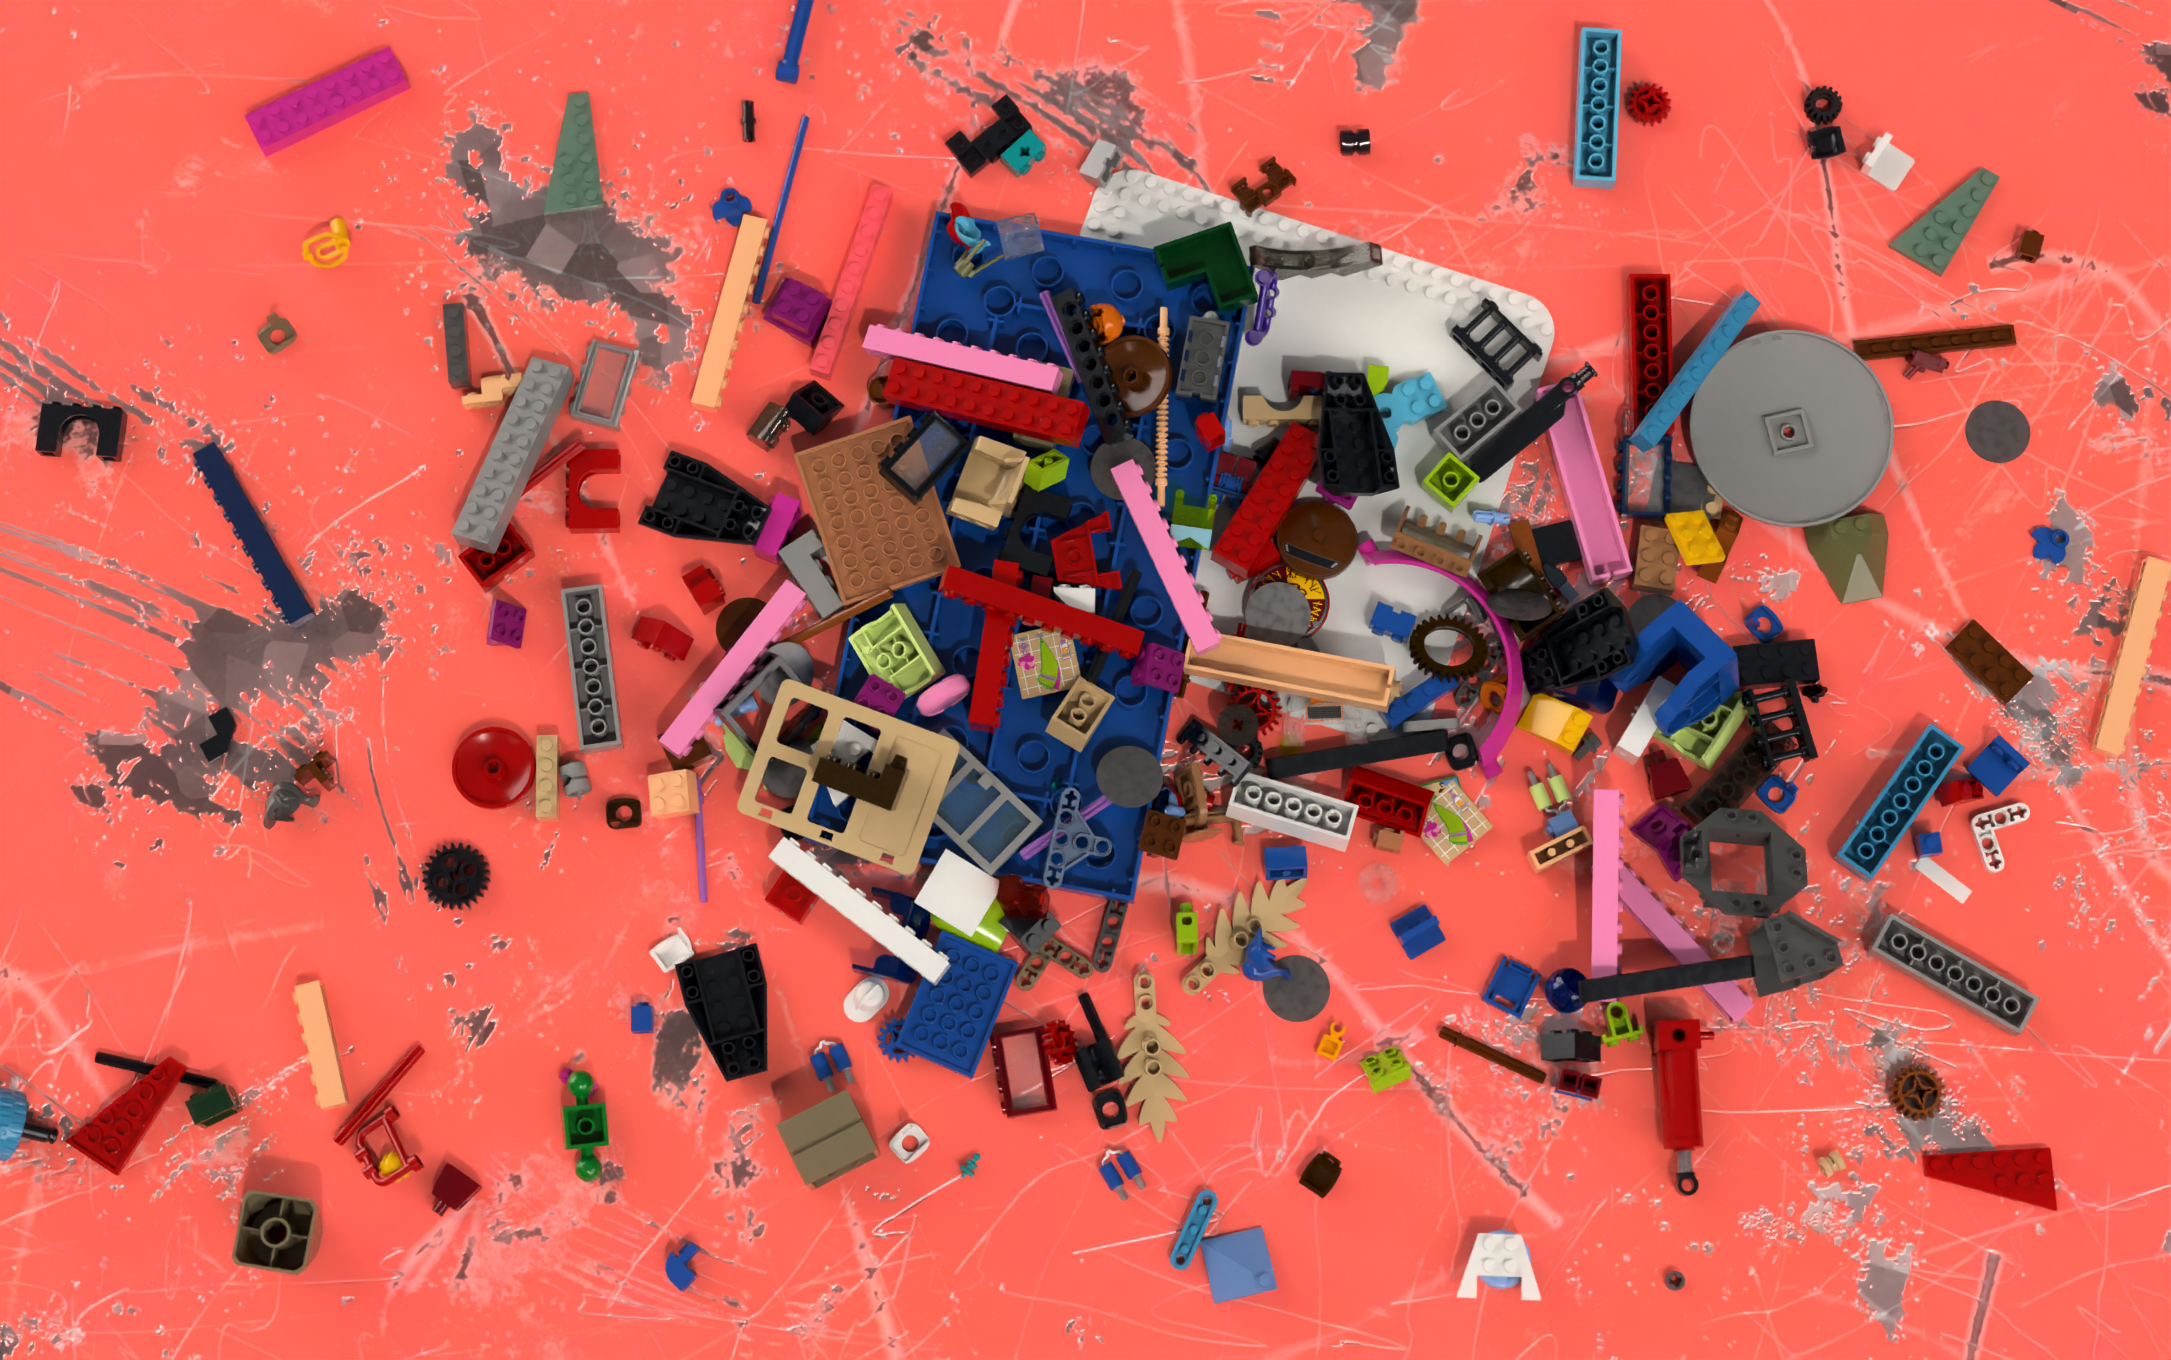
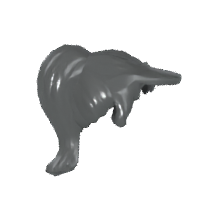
M277 783L265 803L264 827L269 830L275 825L276 821L293 822L295 818L289 817V815L297 811L300 804H305L312 808L316 807L320 802V795L309 797L293 783Z

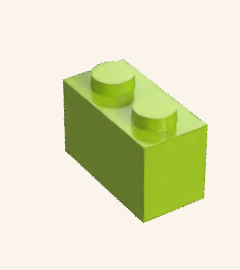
M1054 448L1029 460L1023 482L1039 492L1064 480L1070 458Z

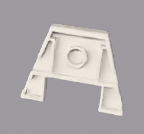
M843 720L831 754L842 758L841 762L844 764L847 762L856 763L868 752L874 753L878 740ZM816 741L811 746L813 753L815 752L818 741ZM827 787L835 807L850 796Z
M1478 1233L1457 1292V1298H1477V1276L1520 1277L1521 1300L1541 1301V1295L1522 1235Z

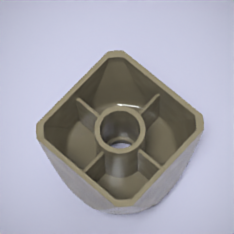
M255 1190L247 1192L243 1196L231 1256L234 1263L238 1266L284 1274L298 1275L303 1272L317 1255L321 1244L322 1222L317 1205L312 1199ZM286 1226L287 1236L283 1242L278 1243L275 1233L278 1228Z

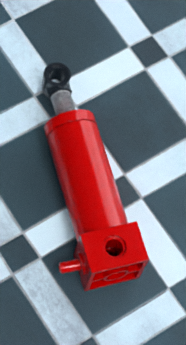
M1700 1019L1656 1021L1651 1025L1653 1055L1657 1054L1663 1145L1665 1150H1673V1152L1677 1153L1678 1173H1676L1674 1188L1677 1194L1687 1197L1696 1193L1699 1187L1695 1172L1692 1169L1693 1166H1691L1693 1165L1691 1163L1693 1162L1691 1160V1153L1697 1148L1704 1147L1697 1051L1702 1049L1701 1040H1713L1715 1034L1713 1031L1700 1032ZM1673 1033L1678 1034L1679 1041L1673 1038ZM1683 1180H1688L1691 1183L1690 1191H1685L1682 1188Z

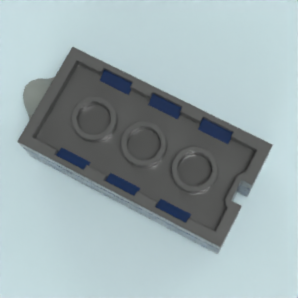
M1208 311L1202 317L1190 315L1175 393V400L1192 403V399L1200 400L1201 405L1216 407L1231 322L1221 321L1213 311Z

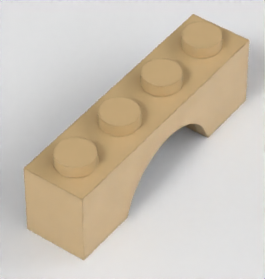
M1304 395L1301 403L1289 411L1273 409L1267 404L1264 396H1243L1242 425L1252 428L1259 425H1267V427L1287 425L1290 427L1294 421L1300 425H1308V427H1319L1322 395Z
M537 735L536 818L539 822L560 821L558 769L561 760V739L558 735Z

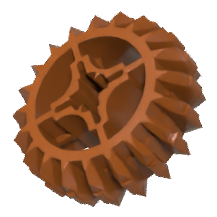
M1913 1064L1909 1065L1908 1070L1903 1067L1901 1069L1902 1074L1897 1072L1894 1075L1897 1080L1893 1079L1890 1081L1895 1087L1888 1089L1889 1092L1894 1093L1893 1096L1889 1097V1100H1896L1897 1103L1893 1104L1892 1107L1896 1108L1899 1106L1901 1108L1898 1111L1899 1115L1906 1112L1905 1119H1909L1912 1115L1915 1122L1918 1121L1919 1116L1922 1121H1926L1927 1116L1933 1118L1934 1112L1940 1113L1941 1110L1938 1106L1945 1105V1102L1940 1100V1098L1947 1097V1094L1941 1093V1090L1946 1089V1086L1939 1085L1943 1078L1936 1079V1071L1929 1074V1066L1924 1071L1921 1064H1918L1916 1069ZM1917 1076L1924 1078L1931 1086H1923ZM1910 1077V1089L1902 1093V1086L1905 1080ZM1915 1090L1921 1091V1092H1922V1091H1926V1092L1922 1093V1095H1919V1096H1918V1095H1914V1094L1909 1095L1910 1093L1914 1092ZM1933 1093V1100L1929 1107L1925 1109V1098L1928 1094ZM1904 1099L1912 1100L1915 1107H1918V1110L1910 1107Z

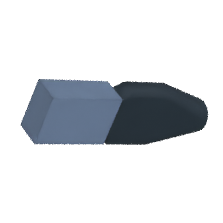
M1549 563L1542 567L1547 581L1554 588L1558 589L1569 603L1579 596L1560 569Z

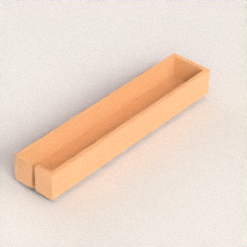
M1221 634L1222 639L1219 640L1220 647L1197 656L1190 639L1188 641L1183 668L1184 674L1388 713L1391 691L1393 690L1396 676L1394 666Z

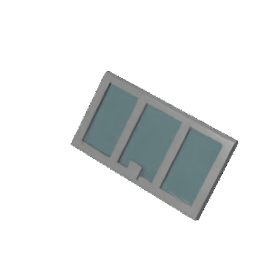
M944 728L938 733L945 737L956 740ZM959 743L960 751L934 823L983 870L992 876L1043 824V821Z

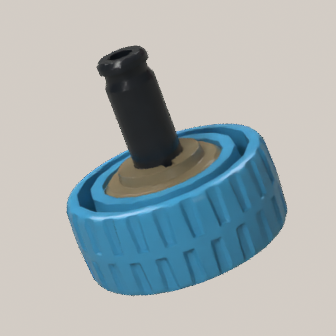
M0 1087V1160L7 1161L12 1157L21 1137L54 1144L58 1136V1129L56 1127L51 1128L47 1125L25 1121L27 1113L26 1095L19 1091Z

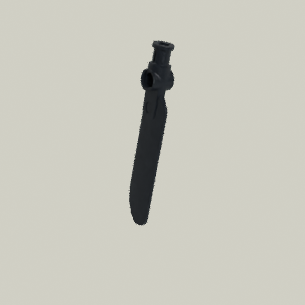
M1587 361L1584 363L1585 366L1579 371L1562 378L1554 388L1477 451L1472 460L1470 470L1480 477L1479 483L1487 480L1564 416L1566 401L1574 398L1585 387L1584 384L1593 376H1598L1597 372ZM1565 384H1573L1574 389L1571 392L1563 391Z

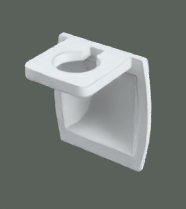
M680 927L677 928V935L662 941L649 951L664 973L675 969V964L686 962L695 954L689 938Z

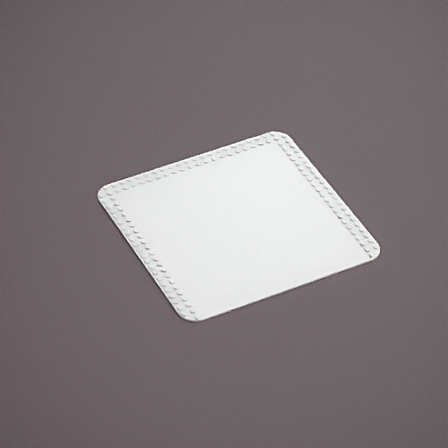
M1136 169L1118 171L1112 174L1113 176L1105 189L1098 186L1079 236L1154 249L1153 247L1231 221L1246 264L1255 267V274L1262 269L1277 272V288L1280 294L1274 300L1273 307L1276 309V315L1271 318L1268 334L1256 346L1248 345L1245 341V335L1254 328L1258 303L1248 306L1227 419L1232 420L1231 438H1233V442H1231L1230 453L1238 455L1232 475H1235L1240 456L1253 459L1254 451L1268 442L1272 437H1276L1281 441L1289 428L1287 425H1279V427L1259 425L1253 428L1242 425L1243 396H1264L1267 404L1278 411H1289L1296 408L1304 396H1297L1296 401H1287L1288 379L1291 370L1323 372L1324 374L1326 371L1364 373L1367 379L1369 364L1388 366V381L1383 393L1392 394L1394 386L1411 378L1415 379L1425 373H1431L1448 405V409L1413 426L1403 423L1400 430L1396 432L1399 438L1394 452L1400 487L1374 496H1358L1351 510H1347L1337 503L1333 505L1344 511L1354 523L1358 534V546L1367 540L1373 539L1379 550H1395L1389 546L1407 505L1410 506L1406 520L1417 524L1420 515L1426 514L1428 516L1426 528L1436 531L1439 523L1445 522L1447 528L1444 535L1454 539L1458 531L1463 529L1466 531L1463 542L1471 546H1475L1479 534L1483 535L1467 574L1476 580L1493 525L1474 522L1471 515L1474 510L1488 511L1493 509L1498 512L1515 457L1487 480L1478 483L1452 514L1420 488L1422 481L1446 456L1443 449L1431 437L1433 430L1494 381L1449 335L1453 327L1456 325L1460 328L1466 327L1484 310L1481 307L1484 298H1487L1489 301H1494L1499 307L1498 310L1532 343L1535 342L1540 346L1543 353L1541 360L1537 362L1532 357L1513 375V386L1507 391L1508 395L1522 409L1521 415L1533 405L1534 395L1539 387L1553 344L1555 330L1553 319L1548 309L1539 300L1528 294L1258 208L1252 213V217L1249 218L1245 214V209L1243 211L1240 209L1239 201ZM1254 275L1253 283L1259 297L1260 285L1256 283ZM1270 290L1272 296H1274V291ZM1267 309V315L1271 316V311ZM1489 315L1470 333V338L1475 342H1479L1498 323ZM1503 329L1484 347V351L1489 356H1493L1512 336ZM1518 343L1499 361L1498 365L1503 370H1508L1527 351ZM1380 412L1382 418L1387 419L1390 417L1388 412ZM1302 425L1303 427L1318 434L1319 427H1308V425ZM1476 453L1463 463L1469 469ZM1259 464L1256 465L1249 491L1264 468ZM1319 464L1290 510L1306 502H1323L1326 497L1315 491L1320 481ZM1224 495L1221 505L1210 504L1206 529L1212 530L1210 549L1208 550L1202 546L1194 589L1196 592L1200 590L1209 592L1206 610L1209 609L1213 621H1211L1213 628H1218L1222 634L1234 635L1237 634L1238 623H1242L1241 631L1243 624H1246L1245 610L1248 593L1254 579L1260 573L1236 584L1234 579L1231 580L1228 577L1226 568L1210 560L1213 548L1237 511L1229 508L1231 497ZM1406 528L1402 529V532L1465 558L1470 556L1466 552ZM1277 531L1275 532L1274 536H1273L1272 539H1271L1272 542L1274 543L1275 547H1276V533H1277ZM1357 549L1353 562L1343 573L1334 578L1323 580L1330 598L1329 612L1322 628L1311 638L1321 653L1394 666L1396 669L1395 680L1402 682L1401 696L1432 677V672L1424 675L1425 668L1418 670V664L1414 665L1413 658H1410L1409 641L1413 629L1416 630L1417 624L1422 625L1424 619L1429 622L1430 616L1437 620V615L1445 619L1444 612L1459 603L1465 596H1471V594L1455 581L1426 568L1406 564H1379L1376 566L1371 564L1367 566ZM1378 601L1394 607L1393 612L1400 614L1402 610L1417 616L1407 643H1396L1391 640V637L1384 634L1383 636L1373 634L1371 629H1368ZM1464 604L1448 614L1450 619L1452 620L1456 615L1458 621L1462 620L1467 605ZM1246 626L1245 636L1256 640ZM1438 630L1427 635L1424 641L1427 654L1434 661L1448 665L1458 632ZM1187 633L1185 634V640H1184V645H1183L1182 653L1184 652V648H1185V644H1186V640H1187V636H1188ZM1295 643L1293 645H1290L1289 647L1295 648L1297 644ZM1193 675L1189 677L1192 683L1229 695L1233 694L1236 697L1239 695L1235 690L1236 688H1239L1241 692L1244 691L1243 685L1234 683L1233 692H1229L1231 686L1229 684L1228 692L1224 691L1225 681ZM1255 692L1248 693L1241 699L1253 702ZM1277 692L1272 696L1274 700L1276 698L1281 699V701L1275 704L1276 706H1282L1283 709H1276L1277 711L1306 720L1305 705L1339 704L1334 702L1310 703V698L1282 692ZM1261 694L1260 705L1272 709L1269 699ZM1435 703L1408 721L1430 720ZM1344 704V720L1310 721L1371 742L1422 733H1403L1402 725L1390 732L1379 716L1380 711ZM1324 705V706H1341V718H1324V719H1343V718H1342V705ZM1307 706V720H1324V719H1308V707H1324V706Z

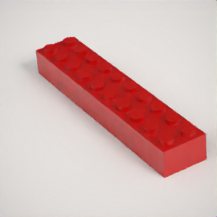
M895 357L882 396L890 404L931 414L936 410L940 416L1073 448H1079L1090 413L1089 407L1082 401Z

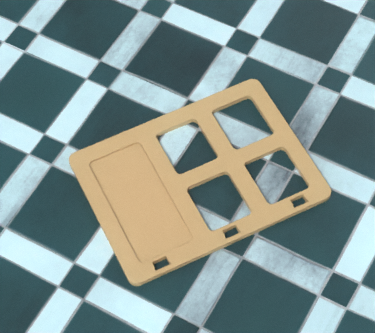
M786 679L780 685L739 797L737 808L739 812L909 875L915 872L959 754L960 745L954 739L800 682ZM793 698L819 706L828 711L826 722L815 752L812 755L777 741ZM848 717L878 728L881 731L867 770L871 769L882 775L885 764L891 763L895 755L898 754L908 758L906 769L910 772L895 810L889 811L857 798L845 832L840 833L810 822L808 815L820 785L812 781L820 757H827V754L830 755L832 753L843 720ZM771 757L805 768L807 771L793 812L790 814L756 801V795ZM765 808L773 811L771 818L759 814L761 809ZM822 830L834 834L832 841L820 837ZM886 853L894 856L893 864L881 860L882 854Z

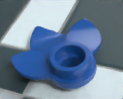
M727 188L722 191L720 200L713 205L714 220H720L725 217L729 224L737 227L742 222L743 213L752 211V205L747 197L740 196L736 189ZM729 196L734 197L732 201L727 200Z
M2041 527L2031 533V536L2038 542L2033 549L2034 558L2046 559L2050 557L2055 565L2063 561L2066 556L2065 547L2069 543V536L2064 530L2056 529L2053 531L2048 527ZM2055 537L2061 538V543H2057Z

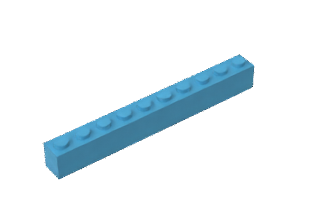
M1745 290L1733 298L1628 439L1641 452L1644 453L1657 445L1761 303L1750 292Z

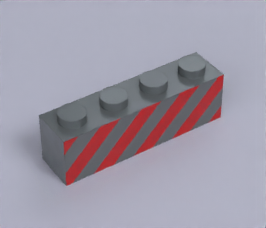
M463 303L443 304L448 382L452 389L473 387L467 310Z

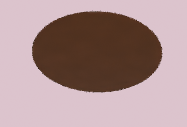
M741 598L729 603L721 611L716 623V636L719 644L725 651L736 644L767 603L756 598Z

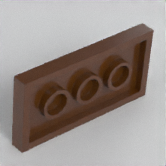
M1975 619L1944 648L2004 706L2034 677Z

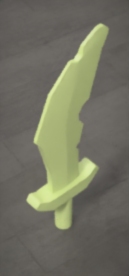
M723 722V729L725 730L723 739L726 752L736 768L749 771L754 757ZM764 785V791H769Z

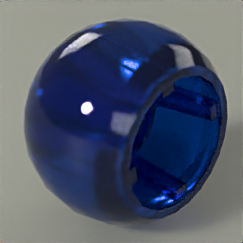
M1573 968L1556 970L1548 977L1545 983L1544 993L1546 1000L1552 1008L1561 1013L1570 1014L1581 1010L1587 1002L1580 1003L1577 981L1585 980L1586 977Z

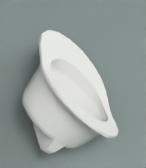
M876 977L862 980L845 998L843 1006L847 1017L854 1022L860 1023L871 1019L888 1001V986L884 981Z

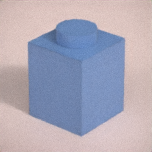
M1571 809L1548 819L1545 830L1550 838L1556 839L1578 828L1579 825Z

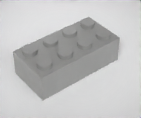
M1494 380L1434 429L1431 437L1446 454L1450 452L1464 463L1486 442L1516 419L1522 409L1499 383Z

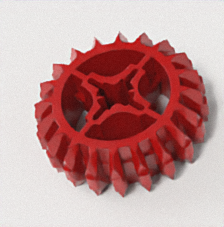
M1243 685V692L1236 688L1235 690L1239 695L1237 697L1233 694L1230 695L1235 702L1227 703V705L1233 706V710H1227V714H1234V717L1228 719L1229 722L1234 720L1237 722L1233 725V728L1236 729L1240 725L1242 727L1239 731L1240 734L1245 729L1248 730L1247 737L1251 734V731H1255V736L1259 737L1258 731L1260 730L1265 736L1267 735L1265 730L1267 727L1272 732L1274 729L1270 724L1272 722L1275 725L1279 724L1278 721L1274 720L1275 716L1282 717V714L1276 713V709L1280 710L1283 707L1276 706L1275 704L1281 701V699L1276 698L1274 700L1272 697L1277 692L1272 691L1269 694L1266 689L1262 690L1255 687L1248 689L1245 685ZM1255 692V697L1251 704L1239 703L1243 696ZM1261 694L1269 699L1272 710L1264 709L1260 705ZM1256 699H1258L1257 708L1265 711V713H1256L1257 715L1254 716L1252 721V711L1244 708V706L1250 707L1251 705L1253 707L1252 704H1255ZM1237 709L1244 710L1249 714L1248 725L1240 720ZM1259 715L1270 716V719L1264 725L1254 727L1256 718Z

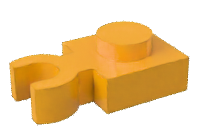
M1336 1022L1330 1025V1036L1324 1033L1316 1051V1054L1334 1062L1343 1045V1041L1338 1039L1346 1031V1027L1343 1026L1341 1032H1336L1334 1030Z

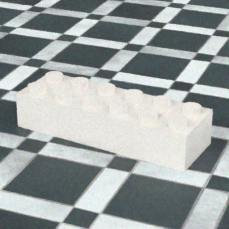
M1248 772L1240 783L1233 788L1225 816L1345 852L1359 805Z

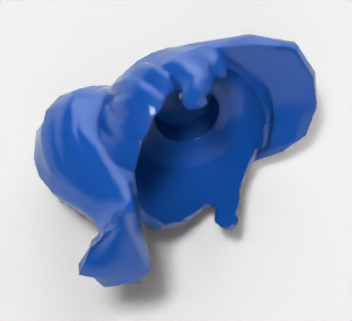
M1258 927L1255 938L1252 939L1246 949V961L1242 967L1244 976L1252 981H1264L1274 976H1283L1287 981H1290L1292 979L1290 969L1275 965L1273 959L1276 956L1267 951L1268 949L1275 950V947L1263 941L1262 928Z

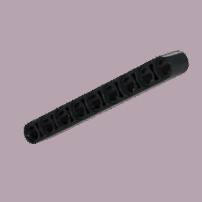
M1446 729L1265 760L1268 778L1273 780L1451 750L1448 730Z
M1745 955L1577 981L1580 1003L1751 978L1756 977L1753 955Z

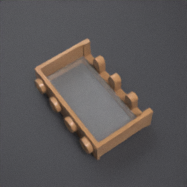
M1407 505L1389 547L1466 578L1483 535L1479 534L1475 546H1471L1463 542L1466 531L1463 529L1458 531L1454 539L1444 535L1447 528L1445 522H1440L1436 531L1426 528L1425 525L1428 520L1426 514L1420 515L1417 524L1406 520L1410 506Z

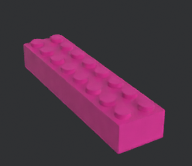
M389 46L244 116L265 157H268L410 89V86Z

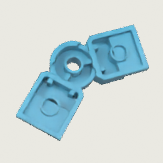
M1430 372L1394 386L1392 394L1381 393L1374 396L1379 412L1385 411L1390 415L1389 418H1382L1394 450L1399 438L1396 432L1400 430L1403 423L1413 426L1448 409V405Z

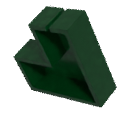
M1231 221L1153 247L1154 257L1159 271H1161L1167 291L1206 279L1219 315L1258 303V294Z

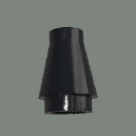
M1272 437L1254 451L1253 459L1258 460L1257 464L1265 467L1280 440Z

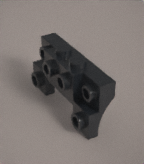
M1007 94L991 106L999 120L970 142L959 131L945 142V146L954 155L970 178L990 163H996L1000 159L1001 154L1029 129L1032 131V125L1021 114L1019 107Z

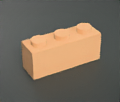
M1582 825L1529 851L1526 857L1534 873L1537 874L1590 848L1593 845V840L1585 825Z

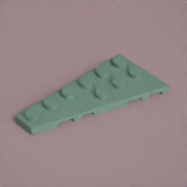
M589 92L568 95L545 202L544 215L604 207Z
M1982 167L1889 244L1888 247L1941 277L2000 179V176Z

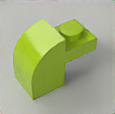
M1370 364L1368 366L1367 382L1373 397L1385 391L1389 374L1388 366Z

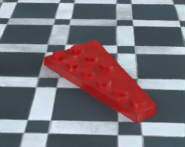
M2050 1147L1922 1156L1924 1176L1927 1178L2046 1208L2051 1211H2058Z

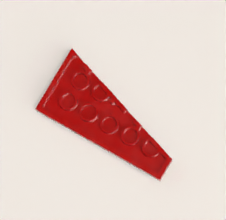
M168 1056L152 1069L147 1076L135 1083L131 1089L113 1101L88 1124H85L65 1142L114 1175L119 1176L189 1067L172 1056Z

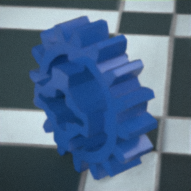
M901 1017L900 1022L892 1018V1024L886 1021L885 1025L887 1028H880V1032L883 1035L877 1036V1039L882 1041L878 1047L885 1049L882 1052L883 1056L889 1054V1061L895 1057L897 1063H900L901 1058L908 1062V1056L915 1058V1055L906 1051L902 1054L893 1052L899 1049L894 1047L896 1042L894 1033L897 1036L900 1033V1030H897L895 1027L902 1026L904 1018ZM888 1033H890L891 1042H889L887 1045L886 1037Z

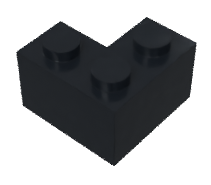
M1566 1029V1033H1562L1560 1030H1551L1550 1034L1541 1035V1060L1550 1062H1601V1036L1592 1035V1031L1579 1032V1029Z

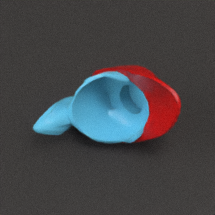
M953 202L950 204L951 220L946 226L947 232L955 243L964 245L966 250L971 253L981 241V232L976 227L974 219L970 217L967 207L962 203ZM986 240L976 254L980 253L986 246H990L991 243Z

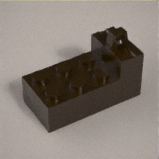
M827 754V757H820L812 778L813 782L889 811L896 809L910 772L906 769L908 758L896 754L891 763L885 764L881 775V773L871 769L866 770V772L860 770L861 766L853 762L844 764L841 762L842 758L832 754Z

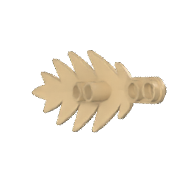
M1302 878L1289 886H1286L1284 879L1277 880L1269 900L1262 882L1258 881L1251 899L1250 912L1242 892H1238L1233 908L1232 928L1225 910L1220 909L1216 921L1214 944L1210 937L1206 938V957L1183 978L1181 983L1183 991L1188 995H1196L1220 972L1232 975L1239 974L1240 971L1232 965L1243 966V963L1246 961V949L1252 939L1255 938L1258 927L1262 928V937L1266 944H1270L1275 949L1287 947L1288 944L1267 932H1284L1300 927L1298 923L1282 914L1291 913L1306 906V903L1297 897L1308 879ZM1203 968L1207 969L1208 975L1203 974ZM1189 982H1192L1194 984L1193 989L1189 987Z
M1141 971L1135 975L1133 981L1135 1015L1124 1026L1125 1030L1134 1029L1122 1043L1117 1057L1120 1060L1131 1054H1136L1123 1070L1125 1076L1118 1080V1084L1121 1085L1139 1077L1132 1087L1125 1105L1129 1107L1145 1099L1138 1124L1142 1126L1150 1122L1154 1136L1160 1143L1164 1134L1165 1121L1177 1122V1117L1172 1107L1164 1097L1187 1101L1179 1087L1165 1074L1189 1079L1190 1076L1174 1058L1163 1051L1167 1050L1186 1054L1183 1046L1168 1031L1159 1026H1171V1023L1156 1012L1155 980L1153 975L1147 971ZM1142 978L1147 979V983L1145 985H1141L1140 983ZM1143 999H1148L1146 1006H1142Z

